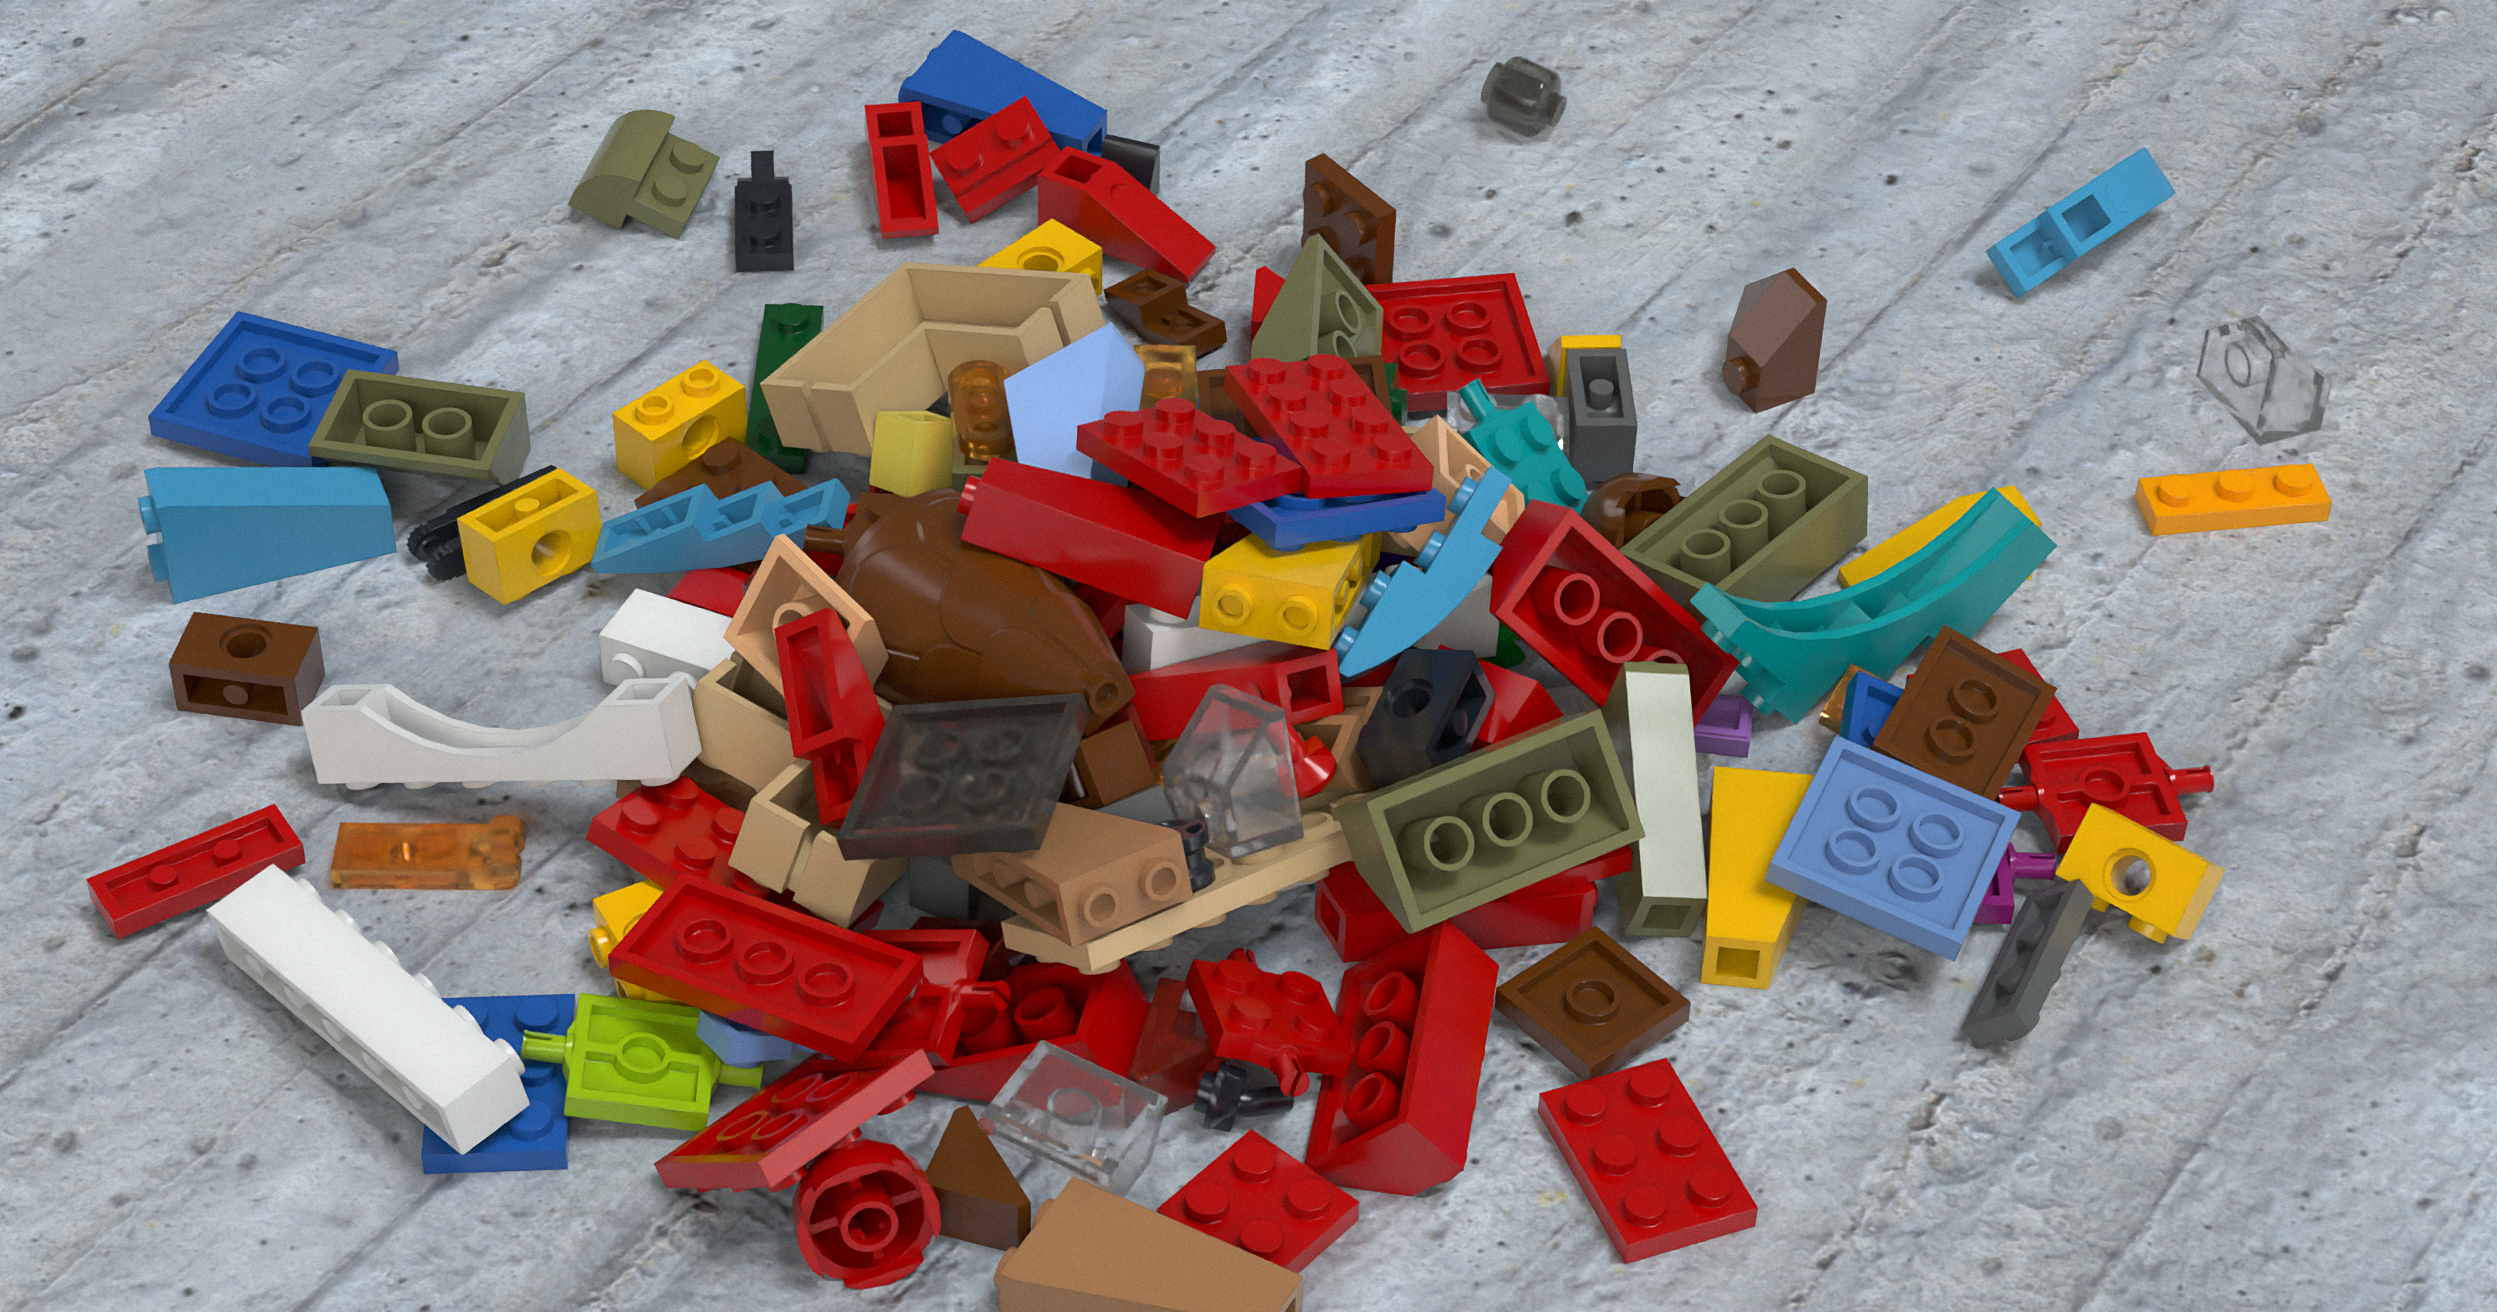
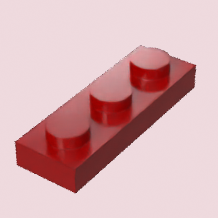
M273 804L86 880L91 900L118 940L226 896L271 864L276 865L285 872L306 863L303 843L278 807Z

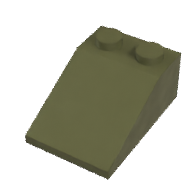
M1319 233L1309 237L1253 339L1251 360L1264 357L1277 359L1281 362L1308 361L1310 356L1316 354H1331L1340 358L1381 355L1384 309Z

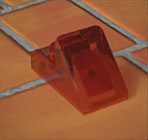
M1159 978L1127 1076V1125L1142 1127L1194 1104L1204 1071L1208 1070L1218 1073L1222 1061H1225V1057L1214 1054L1208 1038L1195 1036L1197 1013L1186 1011L1187 982Z

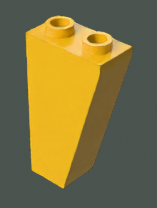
M1382 531L1362 534L1359 540L1353 542L1325 540L1307 543L1303 549L1291 552L1272 549L1256 534L1248 535L1208 560L1203 566L1198 628L1329 650L1380 559Z
M1714 766L1708 809L1705 869L1708 900L1704 906L1700 983L1769 989L1809 899L1764 880L1770 863L1815 775Z

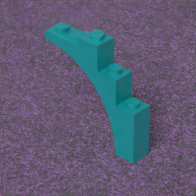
M1992 487L1959 520L1919 551L1882 573L1841 591L1802 601L1765 603L1732 596L1713 584L1706 582L1691 598L1690 602L1707 618V621L1700 629L1727 654L1731 653L1740 662L1735 671L1747 682L1740 691L1741 694L1766 717H1769L1777 710L1796 725L1840 677L1849 683L1854 675L1861 671L1885 681L1919 643L1927 649L1933 643L1943 625L1970 639L2058 545L1997 489Z

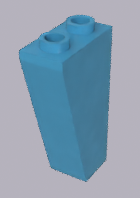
M155 467L144 470L148 496L137 498L146 535L155 533L157 539L156 544L146 546L148 559L155 582L167 580L174 604L397 552L391 506L375 467Z

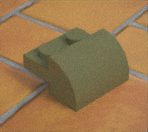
M657 110L628 112L616 119L610 126L574 190L568 205L619 230L629 215L679 239L708 185L720 157L702 149L695 143L669 133L675 120V116Z

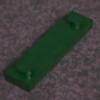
M786 303L765 304L745 446L786 473H805L808 449L785 447L782 445L760 383L823 331L824 306Z

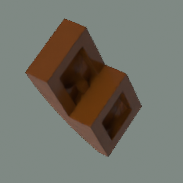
M1147 268L1104 289L1105 300L1133 331L1155 349L1182 365L1228 342L1225 322L1188 305L1185 284L1156 270Z

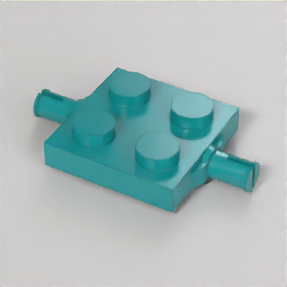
M1480 378L1459 389L1457 393L1460 394L1476 421L1471 429L1461 435V437L1493 467L1513 479L1511 483L1524 494L1525 508L1531 499L1569 507L1580 515L1589 496L1586 492L1584 481L1581 475L1571 467L1554 438L1551 424L1540 414L1533 400L1513 410H1497L1484 389Z

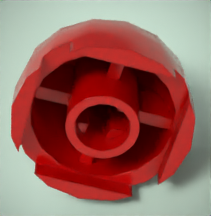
M859 1139L850 1145L821 1153L807 1168V1174L799 1180L792 1199L796 1241L801 1254L814 1273L824 1278V1272L832 1278L843 1279L845 1287L863 1290L890 1285L914 1272L924 1261L922 1251L930 1244L933 1234L937 1240L941 1229L940 1204L934 1187L914 1157L894 1144Z

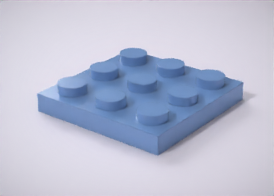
M1835 735L1770 863L1764 881L1955 962L2022 813Z

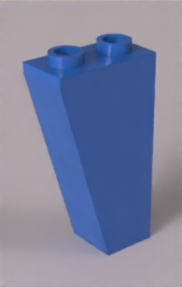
M954 29L937 48L935 47L929 52L926 61L912 76L905 78L898 94V103L921 101L924 131L927 134V139L940 144H945L1025 95L1061 151L1065 146H1069L1101 157L1103 141L1107 134V110L968 34Z

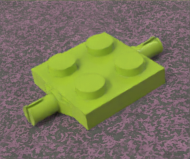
M580 992L576 1019L567 1030V1036L532 1032L524 1029L520 1057L521 1060L527 1059L563 1064L562 1071L567 1082L563 1115L700 1132L707 1126L710 1099L716 1092L718 1084L750 1087L759 1090L764 1062L762 1061L759 1067L750 1069L737 1068L724 1063L696 1035L700 1008Z

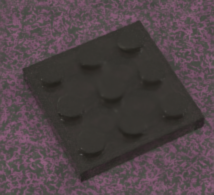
M1070 693L894 705L836 839L844 860H890L902 857L938 855L950 857L959 854L1018 853L1027 850H1040L1090 717V711L1084 694Z

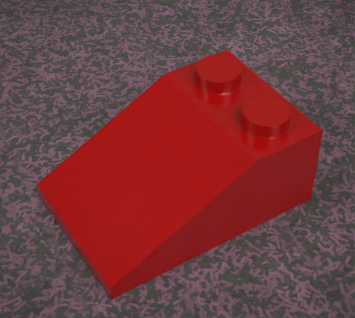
M1124 958L1120 959V965L1116 969L1095 975L1082 974L1077 967L1059 962H1037L980 974L978 981L996 982L1003 980L1008 984L1011 998L1010 1001L1004 1000L1008 1007L1003 1011L973 1009L965 1018L950 1066H932L935 1073L913 1088L915 1090L1057 1114L1087 1108H1102L1109 1104L1121 1102L1152 1005Z

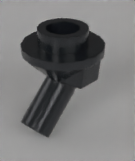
M1223 1060L1218 1073L1208 1070L1204 1071L1193 1110L1205 1114L1203 1128L1231 1132L1236 1116L1256 1117L1288 1113L1293 1108L1294 1097H1292L1291 1091L1288 1096L1284 1095L1281 1092L1280 1086L1244 1089L1248 1071Z

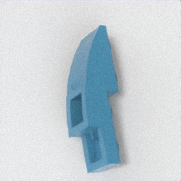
M2143 147L2051 206L1985 252L2018 299L2175 195L2176 192L2146 147Z
M1493 466L1487 468L1476 481L1466 476L1446 507L1455 516L1445 533L1441 534L1434 529L1414 560L1416 565L1423 568L1422 571L1403 560L1389 575L1381 570L1376 573L1359 601V604L1368 610L1357 629L1355 630L1346 625L1332 645L1337 652L1341 686L1370 674L1402 654L1403 650L1409 649L1420 641L1461 604L1482 579L1503 547L1482 535L1481 532L1512 482V478Z

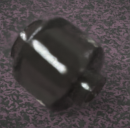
M1523 56L1512 57L1505 63L1497 62L1489 72L1481 92V102L1486 104V113L1490 121L1524 137L1538 135L1546 125L1554 128L1565 111L1567 97L1561 95L1562 81L1555 70Z

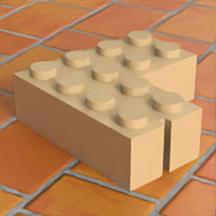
M904 262L762 381L760 385L783 446L811 449V451L816 453L832 450L835 452L855 453L859 457H871L877 411H927V408L946 392L1006 393L1005 379L1106 324L1089 274Z
M735 650L731 654L730 660L725 658L697 682L691 699L702 752L697 756L698 759L706 766L722 770L746 783L758 793L749 803L728 865L750 876L757 884L775 890L780 894L786 888L795 892L793 901L809 909L816 917L847 929L909 868V848L945 803L931 810L906 804L907 812L905 814L857 832L821 826L812 762L793 757L785 698ZM875 694L889 736H902L906 742L929 747L943 732L939 728Z

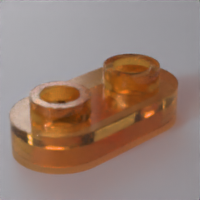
M974 360L962 363L955 367L948 377V402L956 446L966 456L985 462L990 461L991 457L1002 458L1016 448L1004 380L1009 378L1010 374L1003 366L991 361Z

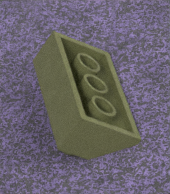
M1767 434L1618 551L1701 625L1707 621V618L1690 600L1706 582L1735 597L1765 603L1787 602L1867 537L1868 476Z
M1600 709L1562 716L1334 807L1358 873L1407 933L1420 931L1646 837Z

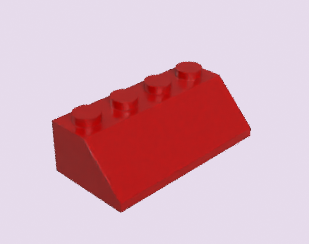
M1531 499L1499 544L1503 548L1494 560L1489 612L1601 710L1623 661H1655L1666 664H1686L1690 681L1693 728H1695L1740 662L1731 653L1727 654L1700 629L1702 625L1569 507Z
M1448 919L1417 931L1344 971L1335 1015L1354 1055L1345 1078L1325 1074L1322 1076L1304 1165L1335 1186L1412 1197L1438 1183L1448 1182L1458 1173L1464 1171L1473 1114L1477 1103L1476 1097L1482 1062L1485 1056L1490 1016L1494 1005L1499 964Z

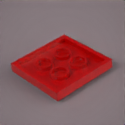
M1515 273L1363 285L1384 309L1381 355H1383L1384 362L1398 364L1399 389H1407L1409 393L1408 412L1464 409L1467 406L1457 391L1480 378L1484 389L1494 405H1517L1532 400L1533 402L1549 400L1551 382Z
M923 1048L867 1050L862 1053L854 1065L823 1053H814L654 1163V1166L666 1188H697L699 1193L708 1192L715 1188H731L734 1193L750 1188H767L770 1193L783 1190L802 1179L808 1172L804 1164L821 1152L826 1153L856 1141L862 1135L859 1126L875 1114L878 1116L887 1115L910 1103L916 1096L913 1088L935 1072Z

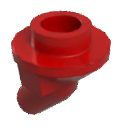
M1278 705L1272 706L1255 719L1281 756L1268 767L1272 783L1277 792L1287 798H1309L1315 796L1331 781L1336 772L1337 762L1332 752L1316 736L1303 742Z

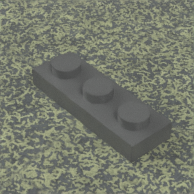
M2080 879L2026 897L1962 1026V1030L1977 1048L2004 1039L2016 1041L2030 1033L2038 1024L2041 1008L2051 988L2061 976L2060 969L2072 944L2081 935L2083 929L2081 925L2095 899Z

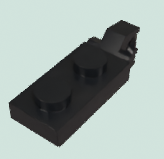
M774 150L751 151V178H737V186H735L736 272L794 270L792 184H789V176L775 177Z

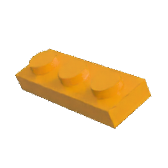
M2313 463L2138 478L2135 499L2152 536L2328 521L2332 501Z

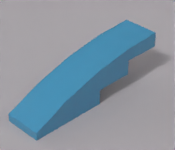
M834 478L784 497L770 480L718 500L704 483L604 522L591 566L597 573H669L727 567L764 559L775 536L785 534L795 545L803 549L807 524L837 529L843 528L850 493L838 478Z

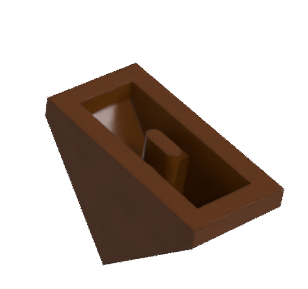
M966 1105L955 1109L925 1172L934 1187L940 1204L941 1229L938 1235L1002 1251H1007L1010 1247L1018 1248L1031 1232V1202L969 1106Z

